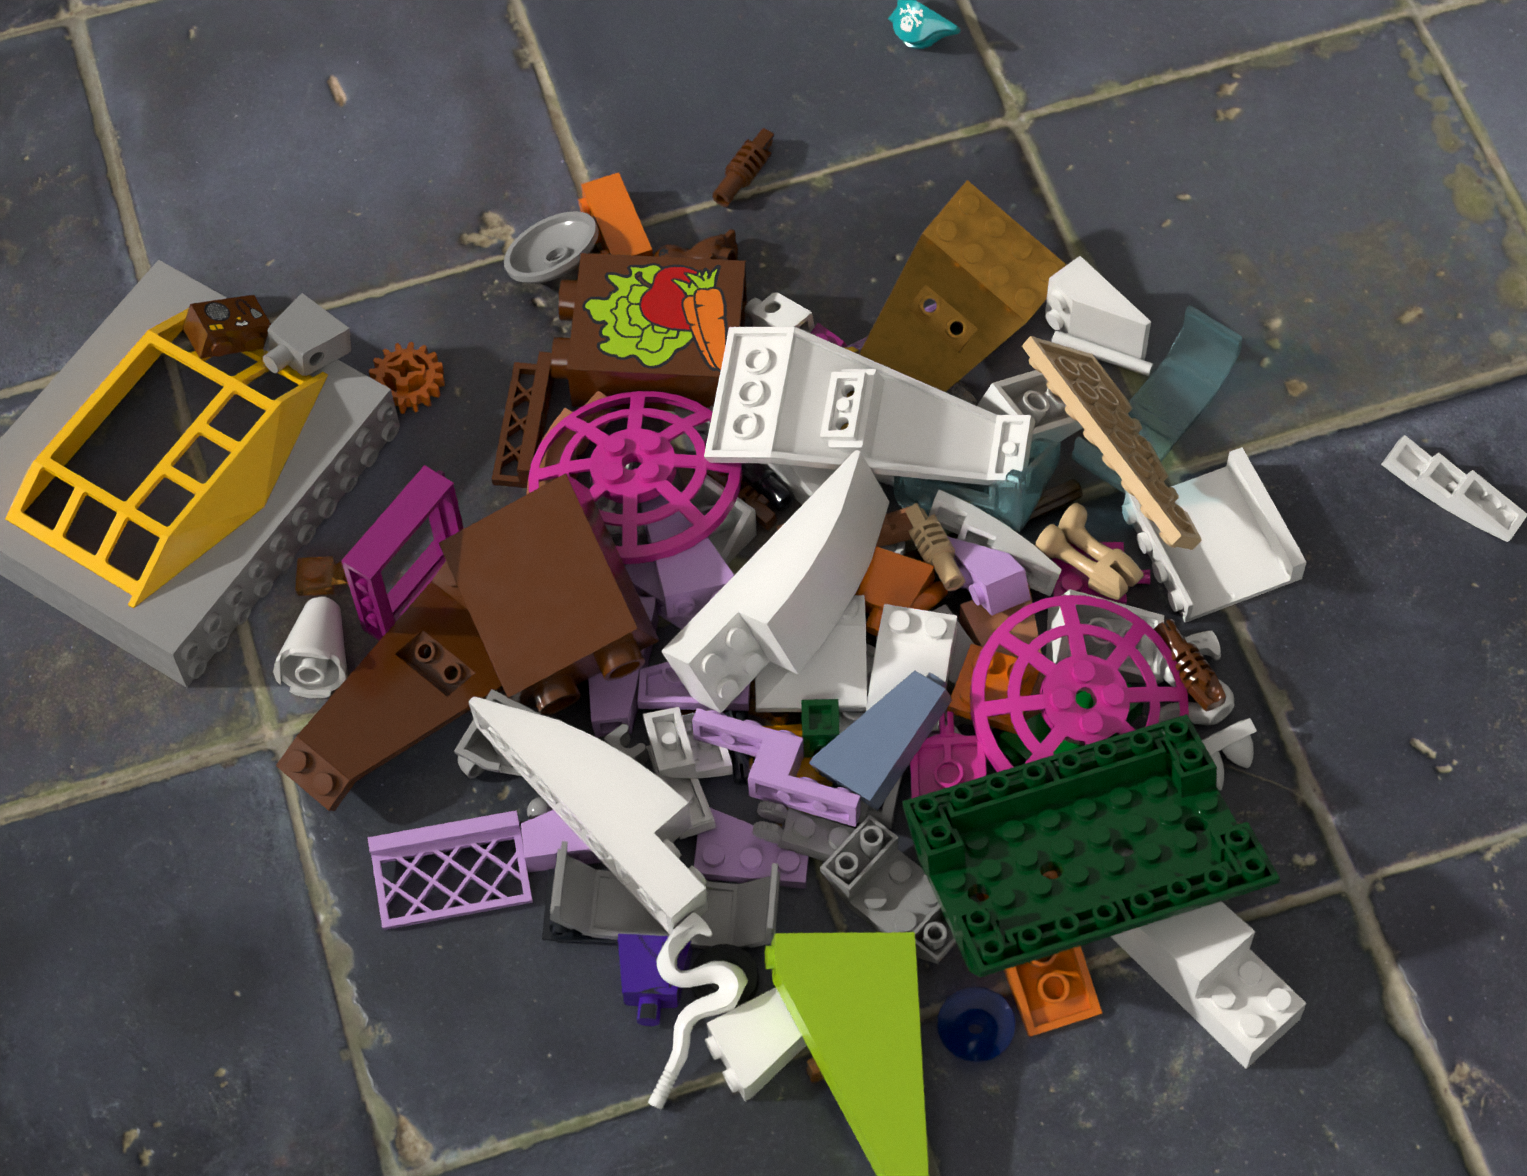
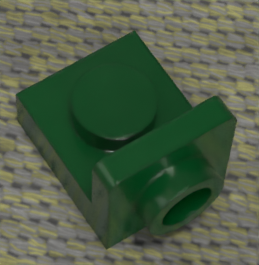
M839 699L801 700L802 738L805 758L815 756L840 734Z

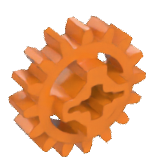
M409 342L407 349H402L401 345L397 343L395 344V351L392 353L387 349L382 350L384 359L374 358L375 368L369 369V376L391 389L394 404L399 406L401 414L405 413L407 407H412L415 413L419 412V404L423 403L430 407V397H440L439 387L445 386L442 362H438L435 352L428 354L427 346L422 345L416 350L413 342Z

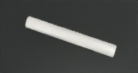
M1055 331L1051 341L1093 354L1098 360L1148 377L1153 368V363L1059 331Z

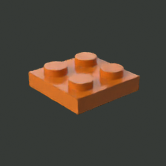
M972 643L952 692V701L947 707V711L953 712L954 715L972 720L970 712L972 674L983 648ZM997 651L994 652L987 670L984 689L985 701L1008 698L1009 677L1017 660L1016 657ZM1029 663L1022 677L1020 697L1033 694L1040 675V671ZM1010 714L987 717L989 726L1018 735L1011 721Z

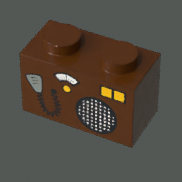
M255 295L190 304L183 330L201 359L263 349L271 323Z

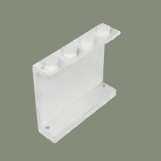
M1243 448L1229 452L1226 467L1172 486L1179 495L1175 504L1188 512L1202 539L1193 550L1180 547L1172 548L1167 545L1159 535L1161 530L1141 512V504L1136 497L1126 491L1124 505H1122L1123 517L1128 525L1134 526L1140 550L1143 554L1148 553L1153 562L1152 570L1156 580L1159 583H1164L1168 590V600L1174 612L1179 611L1185 623L1302 579L1306 560Z

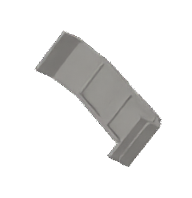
M562 841L561 849H558L550 920L566 928L575 929L581 932L582 935L594 938L618 940V933L670 936L611 871L596 870L568 856V842ZM772 863L769 877L742 884L707 881V884L704 886L708 892V910L701 917L710 927L712 936L707 937L701 934L694 936L691 939L692 948L707 949L718 944H731L740 948H754L771 944L775 935L780 884L778 864Z

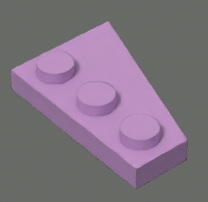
M669 662L640 669L637 699L639 709H670L679 707L681 710H696L697 708L713 710L691 697ZM750 683L725 710L749 711Z
M710 808L716 828L698 834L694 867L698 869L706 880L746 883L769 877L772 863L778 864V872H780L779 886L806 889L809 856L780 848L778 844L760 839L752 833L754 825Z

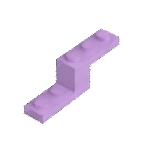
M696 709L692 719L695 740L756 757L748 775L750 797L782 804L788 808L856 827L861 815L860 795H856L851 790L843 787L832 788L819 784L808 777H796L804 758L802 737H798L793 732L787 730L777 731L763 727L752 720L742 721L731 718L715 710Z

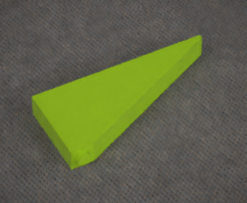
M915 932L775 933L771 946L765 947L766 969H772L773 983L875 1174L877 1176H929Z

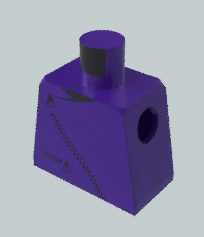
M618 933L624 1004L638 1006V1024L657 1026L660 1024L661 1008H677L684 987H678L663 980L657 968L658 955L669 936ZM691 940L682 949L677 959V967L681 971L689 970L693 953Z

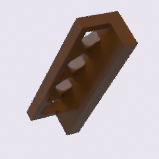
M539 351L537 364L514 362L492 475L493 485L527 488L532 460L544 438L554 384L551 372V352ZM521 374L535 375L533 386L527 390L519 383ZM527 400L529 403L528 414L520 419L514 413V408ZM519 430H522L524 433L522 445L514 449L508 442V439ZM516 459L518 462V476L502 475L503 467Z

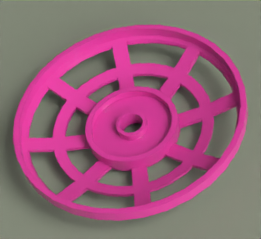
M636 391L620 393L598 399L580 407L562 419L547 434L539 445L531 463L528 477L529 493L538 489L539 482L560 477L565 473L570 476V474L590 471L594 485L589 490L594 501L597 502L604 496L611 501L623 504V514H615L598 509L606 525L622 527V546H616L623 563H648L674 556L692 548L723 523L734 507L740 492L742 465L741 463H710L704 457L706 449L704 441L694 427L707 421L711 422L713 411L698 402L664 392ZM645 402H660L676 405L695 413L682 419L672 413L644 408ZM630 403L629 409L608 413L590 423L581 420L602 409ZM643 417L657 418L672 424L660 433L642 429ZM628 418V425L625 430L608 435L598 429L600 426L611 421ZM567 429L577 432L566 445L560 463L540 468L546 452ZM685 433L692 441L696 455L675 454L670 442ZM585 437L597 444L591 458L571 461L576 448ZM632 462L641 463L639 468L634 470L625 468L627 464ZM677 468H695L694 475L684 491L680 492L672 485ZM707 470L729 473L728 481L721 497L704 516L690 501L701 489L707 475ZM659 495H662L669 501V503L657 509L638 513V503L652 500ZM678 511L693 525L668 539L651 544L637 545V526L658 522Z
M1062 595L1045 598L1023 607L1009 616L991 634L982 648L973 670L970 687V712L976 737L985 756L996 772L1014 767L996 743L987 718L990 716L1010 714L1018 736L1027 749L1033 753L1025 764L1055 755L1053 752L1063 740L1077 745H1088L1108 739L1115 733L1121 735L1134 731L1135 729L1125 721L1129 713L1130 703L1149 702L1148 721L1145 727L1159 723L1160 702H1179V716L1187 714L1189 717L1188 693L1180 679V671H1177L1175 667L1177 661L1172 660V651L1162 637L1147 622L1128 609L1108 600L1083 595ZM1075 605H1090L1103 608L1122 616L1133 625L1125 636L1121 637L1117 633L1103 627L1080 624ZM1060 606L1065 625L1044 632L1033 639L1029 645L1009 633L1018 623L1030 615L1050 607ZM1144 634L1153 641L1165 658L1174 677L1176 687L1157 686L1156 678L1149 664L1135 648ZM1083 635L1104 639L1114 644L1116 648L1107 660L1087 655ZM1068 636L1072 656L1055 664L1038 652V650L1053 640ZM1001 645L1018 656L1009 677L1008 698L985 701L984 689L987 670L994 652ZM1128 656L1139 668L1147 687H1127L1118 669ZM1029 663L1044 674L1045 677L1038 695L1020 697L1022 677ZM1078 691H1086L1091 695L1093 699L1092 708L1084 709L1077 704L1076 693ZM1041 711L1046 724L1051 729L1042 743L1030 731L1023 712Z

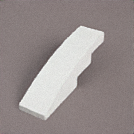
M1406 435L1398 440L1381 464L1410 487L1440 507L1506 542L1512 539L1527 517L1526 512L1472 470L1465 474L1439 452L1433 457L1430 456Z
M940 489L938 490L928 517L935 514L942 528L959 534L957 538L959 540L1009 553L1025 569L1030 588L1051 596L1062 569L1035 545L1003 522L968 502Z

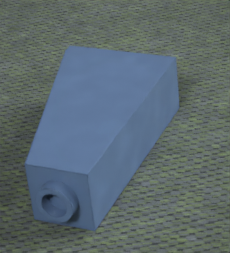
M913 671L813 756L809 764L819 775L838 787L849 789L854 794L860 795L862 802L878 811L951 703L952 698L945 689L947 684L930 672L925 677L919 672Z

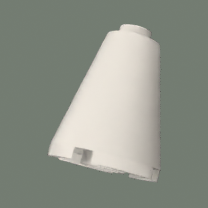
M327 597L312 598L306 602L274 663L273 673L276 681L280 685L283 681L290 686L289 692L297 696L306 698L330 697L331 692L338 689L347 679L341 609L336 602Z

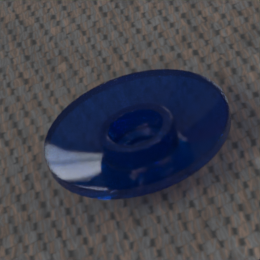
M968 987L956 991L945 1000L938 1014L937 1029L943 1045L953 1055L965 1061L984 1062L998 1057L1008 1048L1014 1037L1015 1018L1008 1002L998 993L983 987ZM973 1024H977L982 1027L983 1031L980 1034H972L968 1028Z

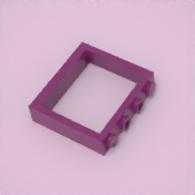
M424 465L341 560L362 630L379 641L427 587L445 563L446 559L439 542L464 529L454 483L445 477L443 471L438 470L435 472ZM429 517L434 540L387 594L381 571Z

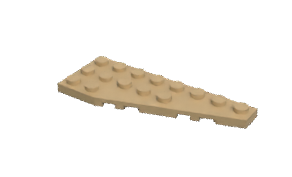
M1030 336L1022 345L1030 357L1028 359L1030 365L1044 375L1048 381L1046 385L1049 390L1063 400L1066 404L1065 411L1067 414L1081 424L1084 428L1083 435L1102 452L1103 462L1118 473L1122 479V487L1129 494L1135 496L1141 504L1140 510L1143 515L1158 526L1161 530L1159 533L1161 539L1172 548L1180 547L1193 550L1202 539L1188 512L1175 504L1179 495L1175 488L1165 485L1164 481L1168 478V475L1152 444L1138 434L1142 426L1139 420L1136 418L1132 419L1128 415L1132 407L1093 354Z

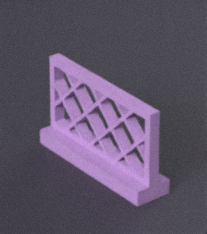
M517 810L367 837L372 857L383 930L533 903ZM514 839L516 853L508 864H505L491 854L498 842ZM489 844L486 850L480 847V845ZM472 847L482 855L473 868L468 871L455 862L454 859L461 849ZM452 851L449 856H446L442 852ZM435 854L445 861L433 878L417 868V865L425 855ZM414 857H415V859L412 861V863H409L408 861L405 860V859H409V858H414ZM487 858L503 868V871L492 886L475 875ZM517 860L520 873L512 868ZM398 861L407 867V870L396 885L383 877L381 863ZM450 865L466 875L454 893L438 882ZM412 872L429 882L417 900L401 890V887ZM508 873L521 881L522 895L507 897L497 890ZM471 880L488 890L479 903L469 904L459 897ZM384 885L392 889L387 897ZM434 886L451 897L443 909L432 911L422 904ZM397 893L413 904L405 916L389 918L388 905ZM493 894H494L495 896H497L498 898H500V899H495V900H490V901H489V899L491 898V896H492ZM456 901H457L458 903H460L461 905H463V906L452 907L453 904H454ZM418 908H420L422 911L425 912V913L415 914V912L417 911Z

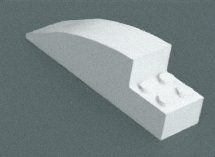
M855 450L661 651L691 697L699 703L722 713L769 662L799 674L819 650L842 617L871 563L889 505V500L861 451Z
M475 696L468 701L475 725L480 732L669 935L691 913L695 912L701 916L708 910V892L704 886L707 884L706 879L694 866L687 868L679 860L681 853L673 844L678 837L691 827L688 801L660 777L630 756L560 720Z
M1122 848L1115 853L1121 856H1129L1134 851ZM1222 902L1110 936L1245 1069L1301 1019L1306 1002L1250 950L1255 931Z

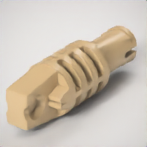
M917 503L913 504L905 510L913 526L908 531L924 562L934 566L945 589L948 591L959 589L964 585L965 578L954 560V547L936 515L933 514L928 517L923 508H920Z

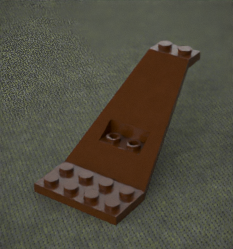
M445 561L427 587L301 730L276 764V767L329 811H335L356 781L470 711L471 708L468 701L474 696L486 699L491 689L497 692L504 690L447 561ZM430 646L431 655L425 658L424 651ZM456 667L458 675L452 680L450 672Z

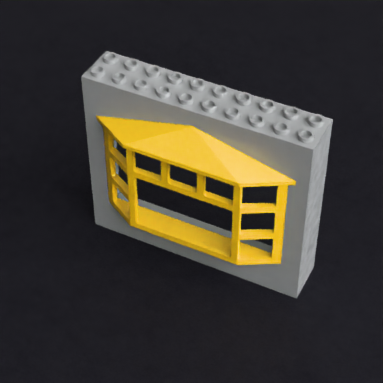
M158 260L0 438V575L187 688L194 679H198L204 673L207 663L212 656L226 646L230 634L238 624L241 625L248 619L252 607L260 597L263 598L270 592L273 581L278 575L291 566L295 554L303 545H307L313 539L316 529L322 521L332 516L339 500L345 493L353 490L357 484L358 477L365 468L371 467L375 463L379 451L387 441L391 442L396 437L400 424L391 389L338 359L308 376L299 374L289 365L285 366L278 374L299 386L278 397L276 400H271L247 386V384L270 371L263 361V356L271 351L268 337L263 349L241 352L257 361V363L235 376H229L204 362L211 357L200 359L196 351L187 352L174 345L172 341L183 330L190 304L227 299V297ZM165 353L223 386V388L129 499L122 501L64 466L159 356ZM234 395H239L265 410V413L239 442L209 426ZM199 436H203L231 452L204 484L173 467ZM56 476L73 486L74 490L55 528L52 530L24 512ZM163 478H168L195 494L168 527L137 510ZM87 495L117 512L96 555L66 538V533ZM128 521L136 523L160 538L139 580L134 579L108 562Z

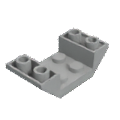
M869 814L820 867V871L846 905L878 932H915L916 957L938 964L956 944V941L923 868L898 850V836ZM974 896L970 897V899L976 902H981Z

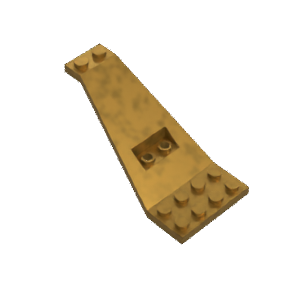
M967 180L921 234L859 355L946 392L1028 322L1047 299L1049 278L1064 268L1066 264ZM927 299H933L936 302V309L931 313L925 311L923 307ZM955 321L960 322L963 326V330L959 335H954L950 331V325ZM850 391L846 397L852 396L855 391ZM849 423L842 425L840 430L846 429Z

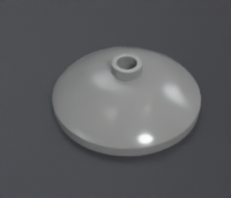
M577 211L564 212L543 219L529 227L513 241L506 251L504 267L512 279L524 283H542L559 279L579 266L581 253H591L598 238V226L592 216Z

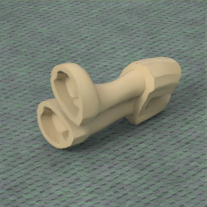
M1076 502L1065 511L1058 527L1055 524H1050L1043 530L1035 546L1048 558L1060 559L1090 578L1088 588L1104 596L1119 600L1127 593L1128 586L1133 587L1143 578L1144 574L1124 551L1118 548L1112 550L1091 536L1085 528L1087 511L1084 506ZM1070 544H1073L1081 550L1085 551L1098 562H1094L1088 559L1087 557L1079 553L1077 550H1075Z

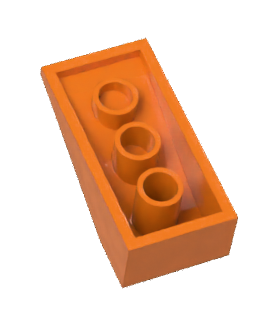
M1048 871L1042 875L1049 879L1058 878L1057 871ZM976 894L981 902L989 898L986 894ZM1081 946L1003 970L1028 1037L1103 1014Z

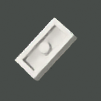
M1251 718L1238 721L1202 740L1217 766V788L1219 791L1222 790L1224 783V767L1219 750L1222 749L1227 758L1233 763L1245 768L1251 766L1254 750L1250 735L1257 731Z

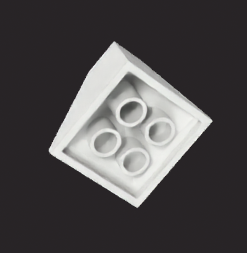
M854 595L834 629L799 674L772 662H769L755 677L756 712H802L801 700L839 699V712H866L865 595Z

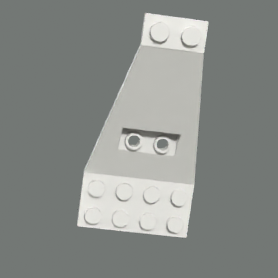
M729 327L704 457L710 463H776L837 470L855 450L861 451L873 474L989 486H1025L1035 420L1031 415H996L797 327ZM850 391H855L852 396L846 397ZM849 423L846 429L840 430L842 425Z

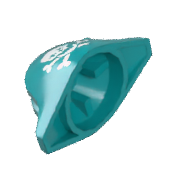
M898 0L896 9L888 18L893 23L896 35L908 47L913 49L927 48L941 38L957 35L962 31L958 26L916 0Z

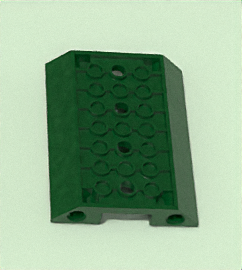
M1187 714L902 801L921 866L969 971L979 977L1280 883V877L1248 821L1237 824L1217 788V766ZM1193 826H1200L1205 831L1200 834H1194L1191 831H1187V829ZM1122 848L1134 851L1129 856H1121L1115 852ZM1048 871H1057L1062 874L1056 879L1042 876ZM978 893L989 896L987 900L982 902L970 899L971 896Z

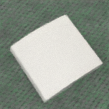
M675 707L643 714L659 775L694 779L733 774L728 749L694 739L692 719L695 713L681 715L680 708Z

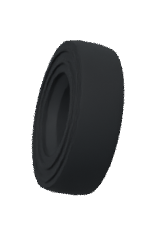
M718 944L705 949L697 956L691 970L712 961H726L737 965L744 971L748 982L735 1008L754 998L759 985L758 968L753 958L745 950L731 944ZM710 983L691 987L696 1000L717 992Z

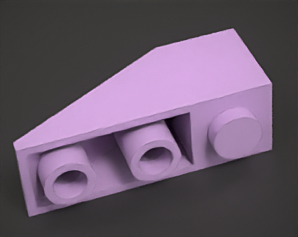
M948 537L955 549L954 560L965 578V583L961 588H966L970 592L976 605H982L993 616L1031 600L1025 569L1009 553Z

